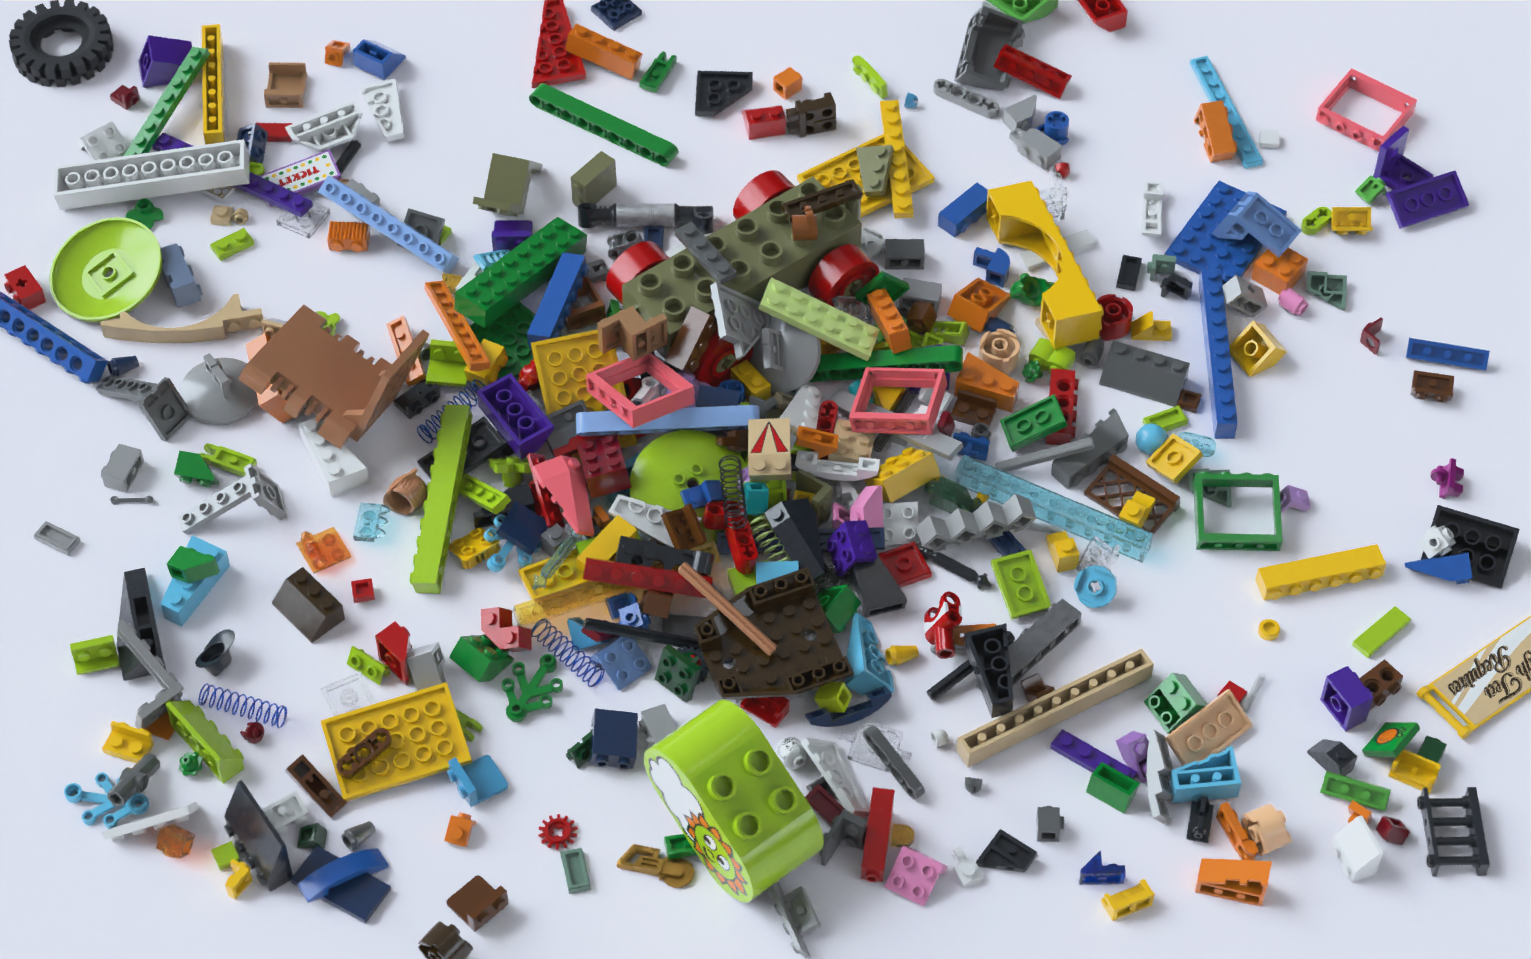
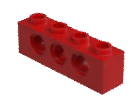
M1051 368L1049 396L1055 394L1068 426L1046 436V444L1063 445L1070 443L1071 438L1075 439L1076 426H1072V422L1076 423L1077 410H1073V406L1077 407L1078 395L1074 394V391H1078L1079 379H1075L1076 370Z

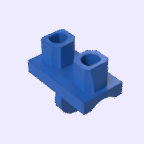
M962 431L954 433L953 438L961 441L963 444V448L958 452V455L964 456V460L968 461L969 457L982 461L987 460L990 445L988 438L971 437L968 433Z

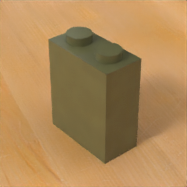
M600 151L571 176L572 203L577 208L581 203L597 204L617 186L616 160Z

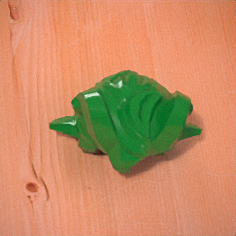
M1022 273L1020 280L1011 287L1010 296L1032 307L1041 306L1042 293L1051 288L1054 282H1048L1046 279L1035 276L1031 277L1028 273Z

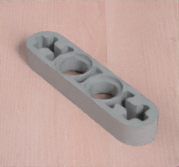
M943 78L937 79L933 83V93L940 98L986 118H995L999 114V104L988 97ZM954 93H961L962 96L956 97V96H954L953 94H954ZM977 100L979 103L972 104L969 101Z

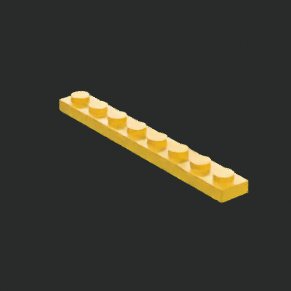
M899 100L880 101L884 145H892L894 148L889 172L894 219L913 218L914 211Z

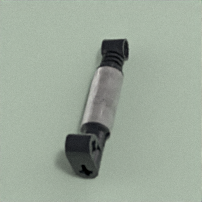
M581 203L578 205V226L582 228H593L597 226V223L599 225H602V223L607 225L609 223L614 228H643L645 226L674 228L692 222L703 235L713 233L714 230L713 206H679L677 203H650V205L649 203H614L609 208L607 206H604V208L599 206L597 208L593 203Z

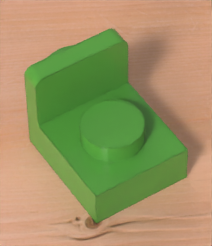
M1370 175L1355 190V194L1370 205L1381 193L1384 196L1386 195V184L1379 177L1375 179Z

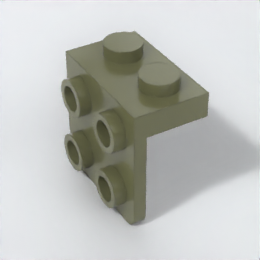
M799 469L796 473V490L815 494L811 499V504L817 513V526L819 527L822 523H826L831 515L833 487L827 482L814 477L811 473Z

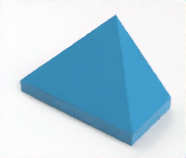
M580 617L569 618L567 621L574 651L611 641V639L596 642L583 634L581 630L585 620Z

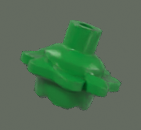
M1030 360L1028 364L1024 365L1022 374L1025 377V382L1034 383L1035 379L1042 378L1043 371L1040 370L1039 361Z
M186 752L184 757L179 759L180 766L178 770L185 777L188 775L196 776L197 772L202 770L203 757L199 756L198 752Z

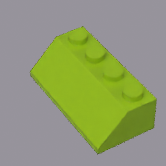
M190 700L169 701L166 703L171 727L194 752H198L199 756L203 757V763L222 784L244 770L243 754L237 748L234 750L228 737L218 732V728L212 720L208 721L205 718V713L200 706L197 705L195 707Z

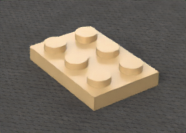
M837 419L834 434L839 435L838 448L835 453L829 454L828 460L858 464L859 457L871 458L876 433L852 432L849 420Z

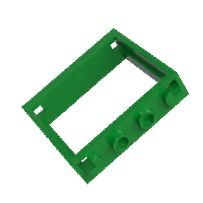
M1210 472L1195 473L1193 493L1196 550L1280 551L1283 536L1279 475L1271 473L1251 474L1249 472L1241 474H1231L1229 472H1222L1220 474ZM1202 486L1272 488L1274 534L1205 533Z

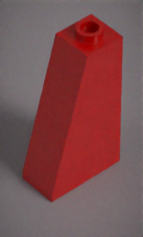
M872 788L861 868V879L868 882H883L894 809L895 790Z

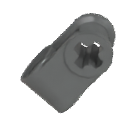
M630 229L626 232L610 235L607 238L609 245L608 257L616 260L631 246L644 242L639 231Z

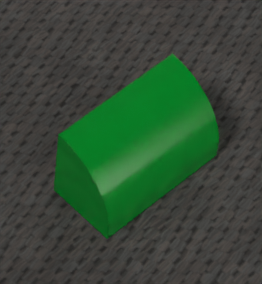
M1101 762L1091 774L1086 793L1124 814L1132 803L1140 783Z

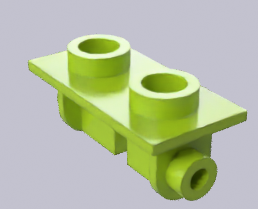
M355 646L351 647L346 663L348 666L378 685L381 684L383 676L388 677L391 670L388 665H384L378 660L376 661L365 653L363 649H358Z

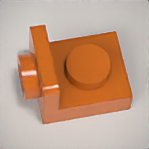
M332 40L325 46V64L342 67L344 55L350 51L351 43Z

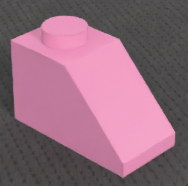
M882 485L866 486L850 507V521L866 520L868 528L884 527Z

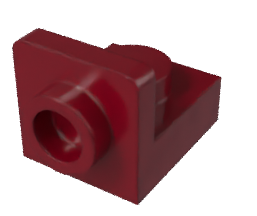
M121 85L110 94V99L125 110H128L140 100L138 88L132 86L129 89L125 85Z

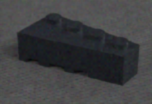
M1006 623L965 633L964 648L991 718L1003 716L1013 711L1014 699Z

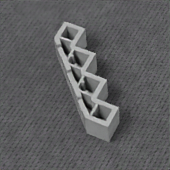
M1014 494L1002 506L986 501L973 513L957 508L945 520L929 515L916 529L922 546L939 552L946 550L945 546L957 543L959 547L974 543V539L986 537L987 540L1003 536L1002 532L1013 529L1014 532L1023 531L1037 517L1030 499Z

